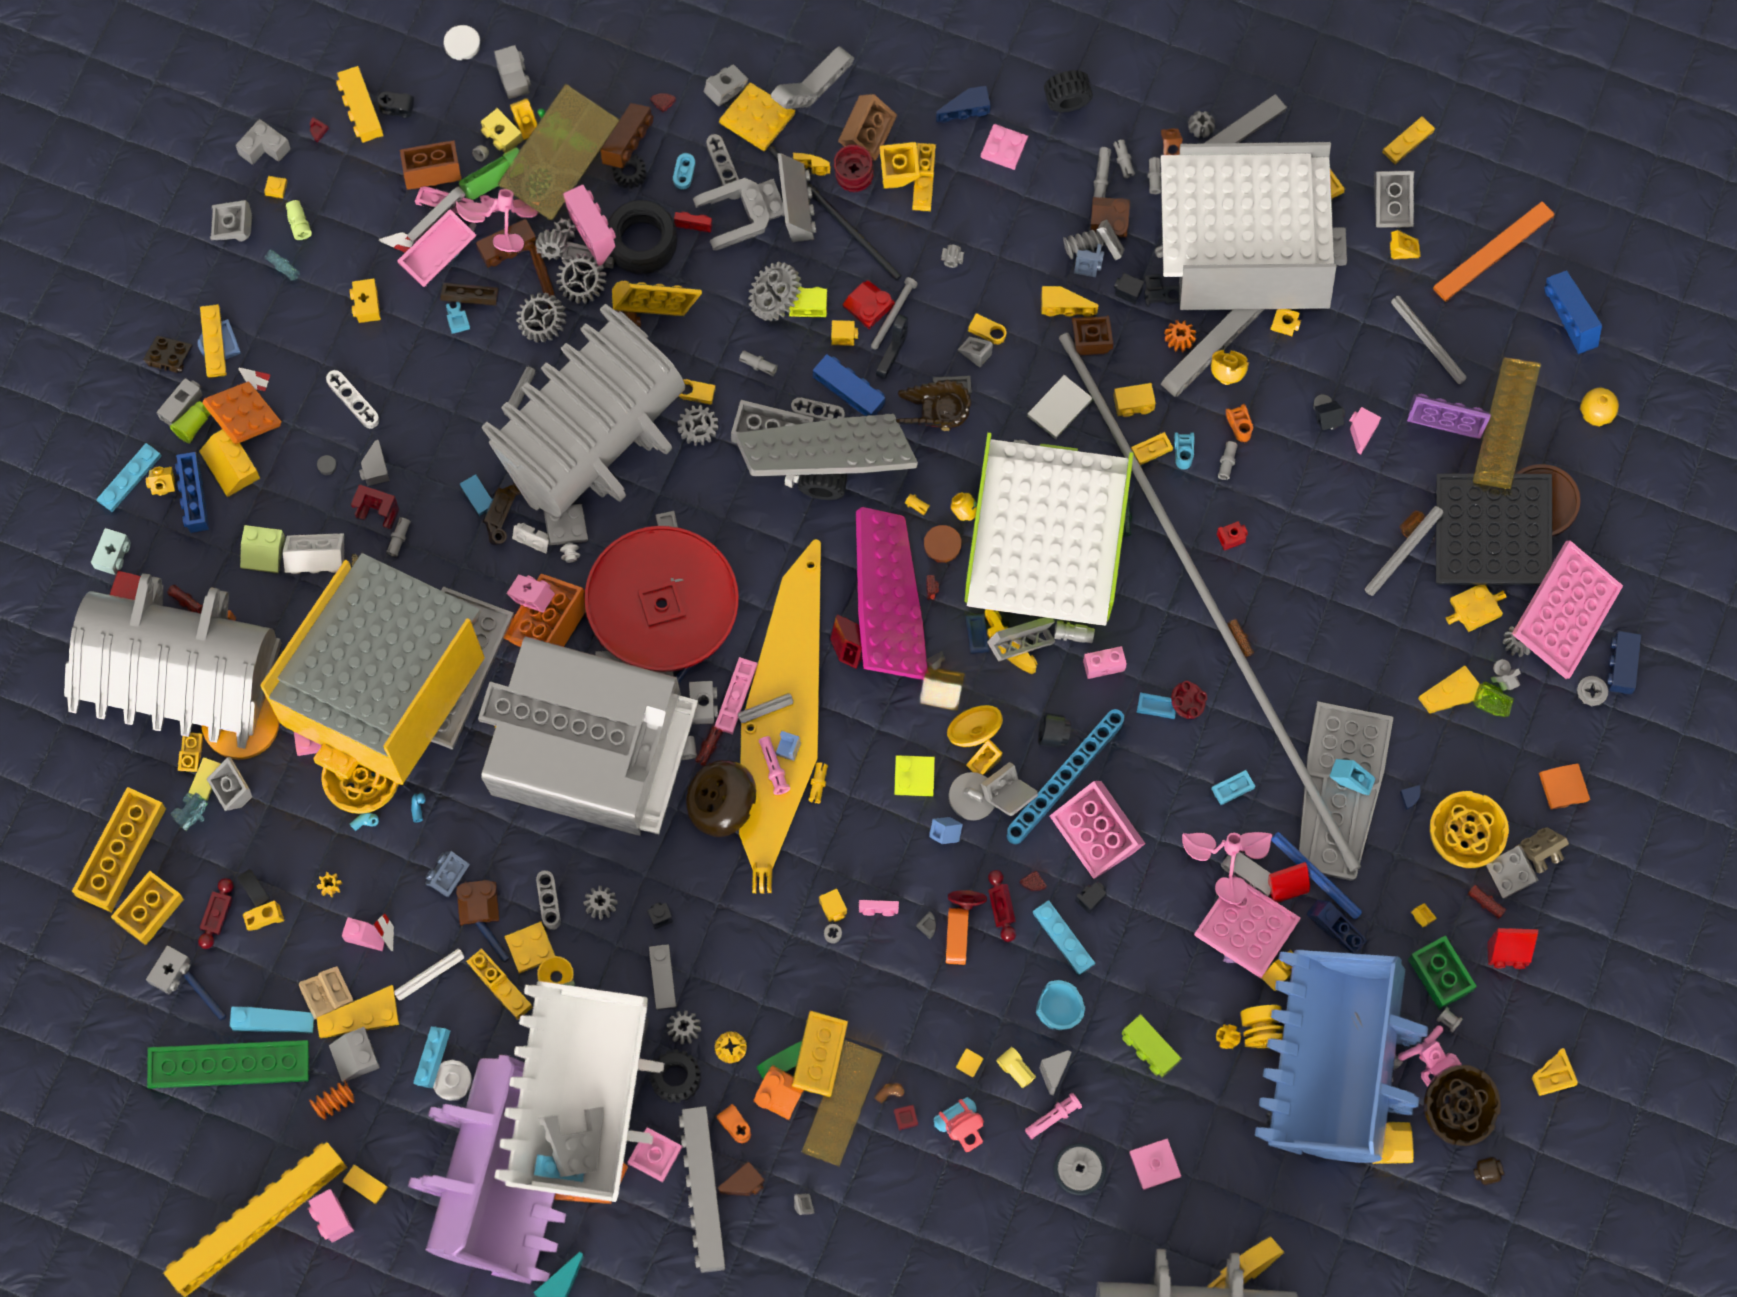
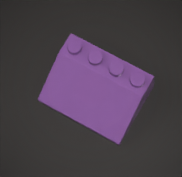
M1414 394L1407 421L1480 439L1491 414L1478 407L1470 408L1461 403L1453 404L1441 398L1433 399L1425 394Z

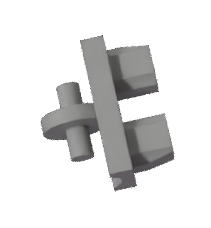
M1504 659L1496 661L1493 669L1498 676L1491 677L1492 682H1498L1502 691L1512 690L1520 686L1517 675L1521 674L1519 668L1511 669L1510 663Z

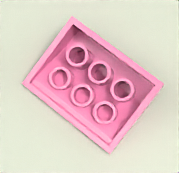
M1093 781L1050 815L1093 879H1096L1145 845L1143 839L1102 781Z

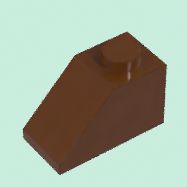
M748 1161L720 1185L718 1191L720 1194L750 1196L752 1193L756 1195L764 1188L763 1184L765 1182Z

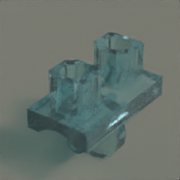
M187 793L183 798L186 806L182 810L175 808L171 813L174 821L185 831L191 825H194L197 820L201 822L205 820L202 814L208 803L198 793L194 795Z

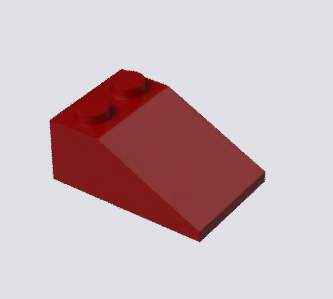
M1498 928L1487 942L1488 965H1494V968L1513 966L1514 969H1524L1525 966L1531 963L1538 929Z

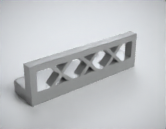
M1044 617L998 631L987 643L998 661L1046 647L1055 642L1048 630L1055 621L1053 618ZM1039 633H1043L1046 641L1039 638ZM1025 638L1033 640V645L1025 642ZM1012 642L1019 644V649L1011 646ZM998 646L1005 648L1006 653L1002 654Z

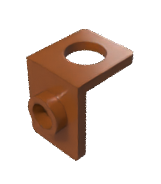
M1179 129L1161 130L1164 155H1179L1180 144H1182ZM1171 145L1178 147V151L1174 154H1170L1167 151Z

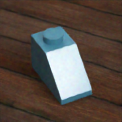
M1336 759L1330 773V777L1341 786L1364 795H1370L1376 779L1354 760Z

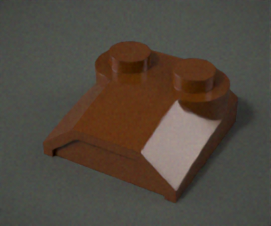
M1093 197L1090 230H1094L1096 233L1100 223L1108 220L1117 237H1127L1130 200Z
M1109 316L1072 318L1075 349L1080 355L1106 354L1113 349Z
M484 880L466 882L457 886L456 893L458 897L460 926L477 922L500 921L496 882Z

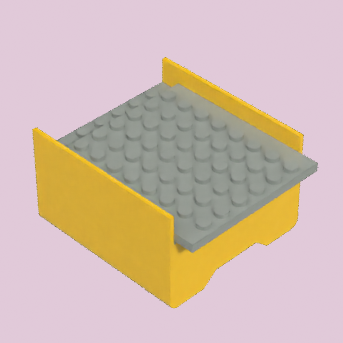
M361 553L352 568L349 561L344 560L260 686L279 722L284 727L322 745L313 758L316 764L346 779L350 778L358 764L403 785L485 659L473 628L481 611L464 601Z

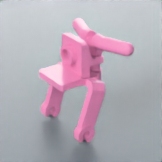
M1440 1025L1436 1026L1430 1035L1423 1040L1422 1044L1419 1043L1398 1055V1059L1401 1061L1416 1054L1421 1055L1419 1058L1427 1064L1426 1069L1421 1072V1078L1427 1087L1431 1082L1428 1077L1429 1074L1436 1076L1448 1067L1462 1065L1456 1055L1451 1053L1445 1055L1439 1042L1435 1041L1443 1032V1027Z

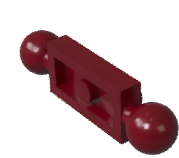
M993 870L989 873L988 880L994 885V888L988 891L996 927H1003L1000 933L1001 938L1006 942H1010L1016 937V931L1010 924L1016 922L1009 888L1008 884H1001L1004 879L1002 872Z
M223 878L219 881V893L212 891L200 925V930L205 931L198 939L199 946L203 949L211 948L214 944L212 935H220L232 901V897L227 896V893H230L234 887L232 880L229 878Z

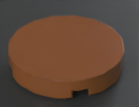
M947 525L933 527L924 538V550L936 562L946 563L952 561L961 550L960 535L954 528Z

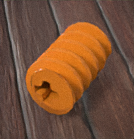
M345 1080V1086L337 1083L338 1090L330 1087V1095L323 1091V1099L317 1095L316 1103L311 1099L309 1100L317 1115L322 1119H327L326 1113L333 1116V1109L340 1112V1104L347 1108V1100L355 1103L354 1095Z

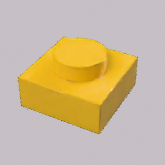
M268 176L264 192L265 196L284 198L287 179Z
M1425 903L1411 911L1416 922L1421 924L1422 927L1431 924L1437 919Z

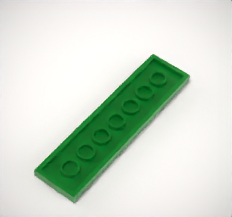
M308 1040L148 1047V1088L309 1081Z

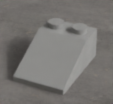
M1374 171L1376 227H1413L1414 171Z

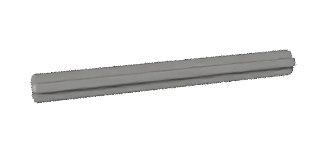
M1400 296L1393 298L1391 301L1392 305L1458 384L1463 383L1467 377L1404 300Z
M1435 506L1366 586L1365 592L1367 594L1375 595L1443 515L1441 508Z

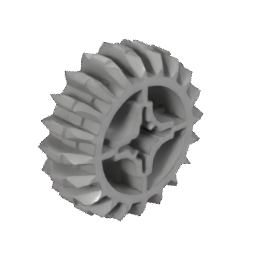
M576 253L575 260L570 255V262L568 263L566 260H563L566 266L564 268L559 266L562 273L556 274V276L561 278L556 281L557 284H563L559 287V291L565 290L563 296H569L570 301L575 299L576 303H580L581 298L583 303H587V297L594 301L593 294L599 297L600 294L597 290H604L600 284H606V280L601 279V277L606 276V273L600 272L604 269V266H598L597 260L593 262L594 256L592 255L587 259L586 253H583L582 258L580 254ZM578 264H588L593 269L582 271ZM573 268L574 276L568 282V274ZM580 274L585 276L583 277L584 284L581 281H578L580 279ZM595 275V282L590 288L589 281ZM581 285L585 292L576 293L570 287Z
M537 293V297L531 295L530 301L524 299L526 305H520V308L523 310L517 312L521 317L516 319L520 323L518 328L523 330L522 334L527 336L529 340L534 339L536 343L540 339L543 343H546L547 338L553 341L552 335L559 337L557 331H564L561 324H566L563 318L567 317V314L563 312L565 307L561 305V301L559 299L556 300L554 295L549 297L548 293H544L543 296L541 293ZM540 305H550L553 308L543 310ZM541 326L543 330L534 331L530 327Z

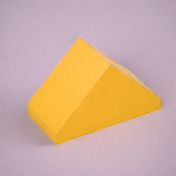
M989 739L966 765L972 772L985 775L1001 761L1003 753Z

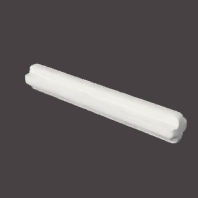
M460 949L455 950L394 991L396 997L399 1000L404 999L464 959V954Z

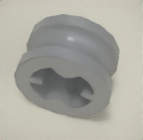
M830 924L825 928L824 937L827 942L837 943L841 939L842 931L838 925ZM834 929V931H838L836 938L828 936L830 934L829 930Z

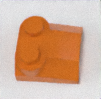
M772 1065L756 1093L754 1102L761 1108H767L790 1120L792 1112L804 1090L792 1087L794 1076Z

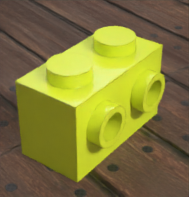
M799 287L798 290L801 293L796 295L799 300H794L795 307H789V316L827 317V289L821 287Z

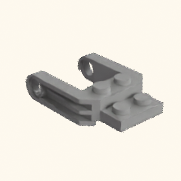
M743 178L693 198L694 204L698 208L708 203L713 204L741 194V200L752 224L711 239L710 243L713 250H719L765 232L769 220L784 215L783 201L774 179L757 184Z

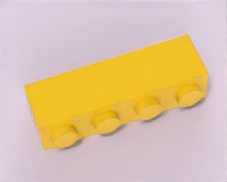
M356 66L338 72L339 80H336L339 91L343 90L345 94L342 96L345 106L349 105L350 111L347 112L350 121H355L356 126L353 129L356 137L360 136L363 143L383 136L359 67Z

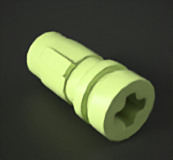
M293 200L286 204L287 217L291 224L294 239L304 240L309 238L312 232L308 221L305 220L306 217L300 201Z

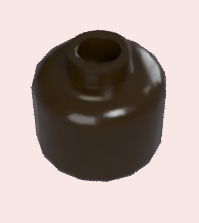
M1494 1156L1478 1160L1476 1163L1477 1168L1473 1169L1476 1180H1481L1483 1185L1500 1182L1502 1176L1505 1175L1501 1160H1497Z

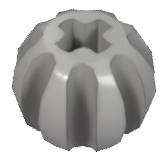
M1197 111L1189 118L1188 129L1190 133H1194L1195 137L1199 138V136L1205 138L1214 131L1215 120L1213 116H1209V112L1204 111V113Z

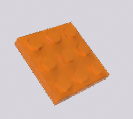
M249 381L204 398L202 403L234 444L280 427L282 423Z

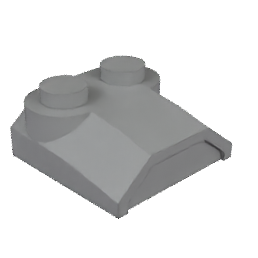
M246 200L212 205L211 240L236 239L244 241L250 236L252 212Z

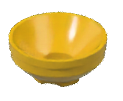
M554 956L545 959L540 964L537 976L540 982L561 985L572 981L574 973L569 961L565 958ZM557 971L562 974V979L559 982L551 980L550 977L553 972Z

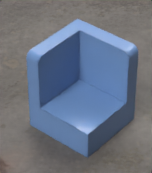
M781 731V740L776 750V755L795 761L801 745L799 736Z
M951 817L933 819L929 837L941 844L959 842L963 824Z

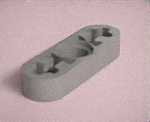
M796 398L791 404L793 413L813 417L815 421L831 420L835 412L839 413L837 419L845 418V412L840 406L805 398ZM803 404V408L800 411L797 410L796 406ZM808 405H810V413H807ZM820 407L823 409V413L815 415L813 409ZM826 409L829 410L828 417H826Z

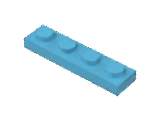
M145 443L101 493L97 501L113 512L161 458V454Z
M1049 900L1033 911L1034 916L1078 976L1095 965L1093 959Z

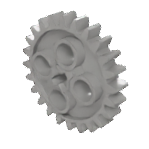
M777 262L776 265L771 263V268L765 266V272L760 270V277L755 276L757 281L756 283H751L754 288L749 290L752 295L748 297L751 300L749 306L752 307L751 311L765 321L767 319L772 321L773 318L778 320L779 315L785 317V311L790 313L789 307H795L793 302L794 300H799L796 295L801 293L798 288L802 286L798 282L801 277L798 276L795 268L786 263Z

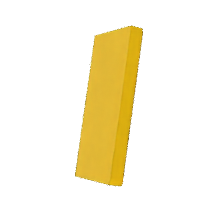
M813 1011L809 1012L792 1087L828 1097L832 1095L848 1021Z

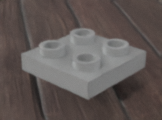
M1522 846L1509 850L1486 865L1502 898H1507L1539 881Z

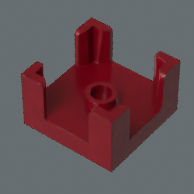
M360 484L351 503L352 508L357 507L355 517L361 520L366 519L370 507L379 510L378 514L385 518L383 527L392 529L399 511L395 496Z

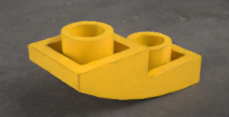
M793 153V159L803 163L805 169L812 167V174L819 176L830 174V162L809 154Z
M190 733L189 737L182 736L178 771H198L203 734Z

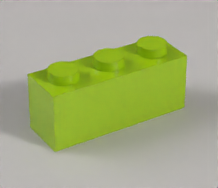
M1141 1014L1123 1029L1122 1039L1128 1046L1132 1045L1137 1050V1056L1142 1061L1146 1060L1151 1065L1149 1068L1156 1076L1160 1075L1163 1078L1180 1062L1181 1058Z

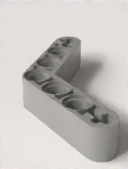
M839 46L802 83L780 84L773 90L771 98L785 109L810 107L850 67L854 57Z

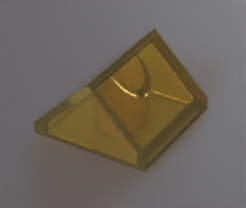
M927 666L920 703L958 711L965 674L939 668L933 670Z

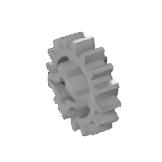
M693 405L691 411L686 408L685 415L680 414L681 420H678V426H680L678 432L682 433L681 438H687L688 444L694 441V446H697L698 442H701L703 446L705 440L711 442L710 436L716 437L715 431L718 430V425H716L718 419L714 418V411L709 413V408L707 407L703 410L702 405H699L698 409H695ZM707 419L710 421L711 426L706 423ZM686 424H687V426L690 428V429H689V430H690L689 432L687 431V429H686V427H685Z

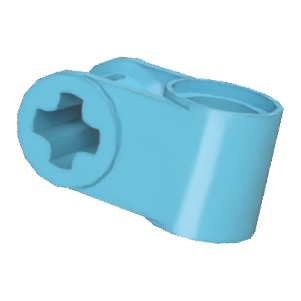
M1194 432L1190 434L1174 433L1175 463L1180 469L1185 470L1192 465L1194 457ZM1181 456H1186L1189 459L1183 460L1181 459Z

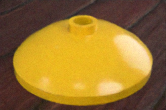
M983 705L973 707L959 714L950 723L947 729V736L951 743L961 747H972L982 744L998 732L1003 722L1002 714L994 706Z

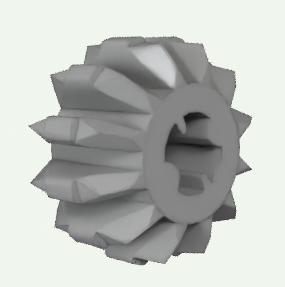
M546 229L544 233L540 232L535 245L537 253H541L542 258L548 257L549 260L551 258L557 260L559 256L563 257L564 252L567 250L566 236H562L561 231L556 233L554 229L552 232Z
M1511 626L1508 629L1509 632L1504 634L1503 644L1507 645L1506 651L1512 650V656L1515 653H1518L1519 657H1522L1523 653L1529 655L1530 649L1521 641L1518 642L1516 640L1517 638L1512 635L1515 628Z
M602 886L598 887L597 892L592 888L591 892L593 895H585L588 899L584 901V906H587L586 912H592V918L599 914L600 920H603L604 914L608 918L611 917L609 911L615 912L616 908L614 905L618 904L617 900L614 899L615 893L609 894L610 889L608 887L604 892ZM598 900H603V906H598Z
M687 1010L684 1011V1016H681V1013L678 1011L676 1012L678 1018L671 1016L670 1020L673 1023L667 1024V1027L671 1029L668 1035H674V1042L680 1038L681 1045L684 1044V1039H687L688 1043L691 1044L692 1040L690 1037L692 1036L694 1039H697L698 1035L695 1032L701 1031V1027L697 1026L700 1024V1020H694V1013L688 1017ZM682 1024L687 1026V1031L681 1029Z

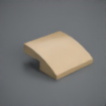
M337 966L322 971L318 976L301 981L298 984L314 1020L354 1001Z

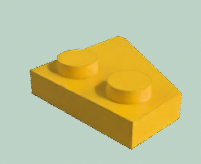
M1564 1048L1560 1049L1532 1077L1539 1096L1573 1087L1578 1083Z

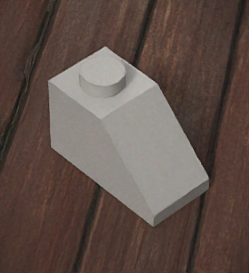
M376 440L361 461L362 469L359 470L362 481L366 480L367 486L390 481L380 442Z

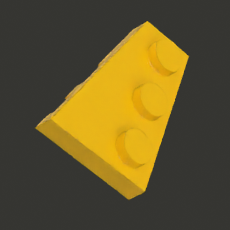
M1463 666L1420 695L1418 699L1429 713H1434L1459 704H1467L1474 700L1485 699L1488 697V694L1468 668Z

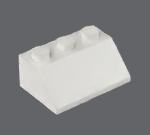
M344 533L287 536L283 549L285 573L337 572L344 562Z

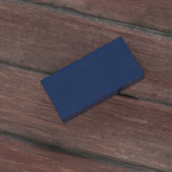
M985 614L965 616L970 654L989 652Z

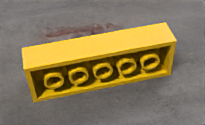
M126 788L72 890L76 897L112 913L166 810L162 802L131 788Z

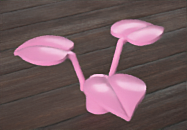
M508 189L499 191L498 199H494L490 210L481 203L456 202L459 215L469 222H483L485 217L491 215L496 205L500 211L505 212V235H496L493 238V244L499 250L506 252H519L524 246L521 236L518 234H508L509 210L513 213L516 212L518 216L524 218L535 217L538 214V211L520 199L513 200L514 194Z
M1252 832L1242 835L1230 833L1226 841L1222 840V843L1217 848L1214 838L1205 833H1183L1182 842L1186 852L1192 858L1200 861L1208 860L1211 853L1216 854L1224 846L1226 853L1232 856L1229 878H1220L1216 882L1215 891L1224 901L1231 904H1239L1246 898L1248 887L1244 879L1233 878L1235 856L1239 851H1244L1245 855L1249 858H1264L1269 852L1272 834L1263 832Z

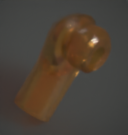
M899 1083L886 1084L874 1098L882 1104L889 1095H895L898 1098L902 1097L905 1090Z

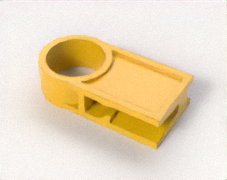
M977 313L968 327V332L990 341L992 344H1001L1005 341V327ZM994 329H999L1004 333V336L1000 339H994L991 337L990 332Z
M688 379L683 380L685 385H690L693 388V391L688 395L680 394L679 397L681 399L712 405L715 385Z

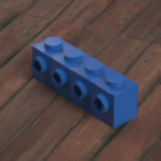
M196 452L176 455L177 463L175 464V469L180 477V481H177L179 492H182L180 504L185 513V516H182L184 527H187L190 533L209 530L200 462Z

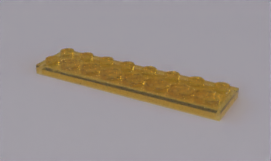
M1503 358L1490 410L1491 416L1486 426L1473 483L1511 489L1541 363Z

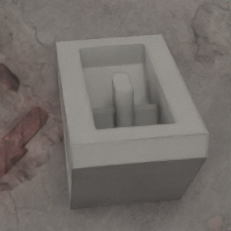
M969 337L958 351L981 368L992 355L993 344L990 341Z

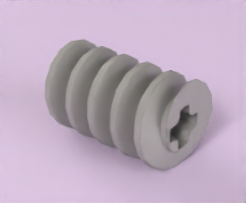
M1097 229L1096 233L1094 230H1090L1089 235L1087 232H1083L1082 237L1079 233L1075 234V239L1070 235L1068 236V241L1063 237L1066 252L1071 259H1073L1074 253L1077 255L1078 250L1090 249L1094 253L1095 247L1098 244H1101V250L1104 245V240Z

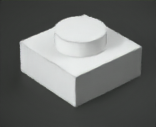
M786 475L785 485L792 488L794 483L799 482L800 475Z

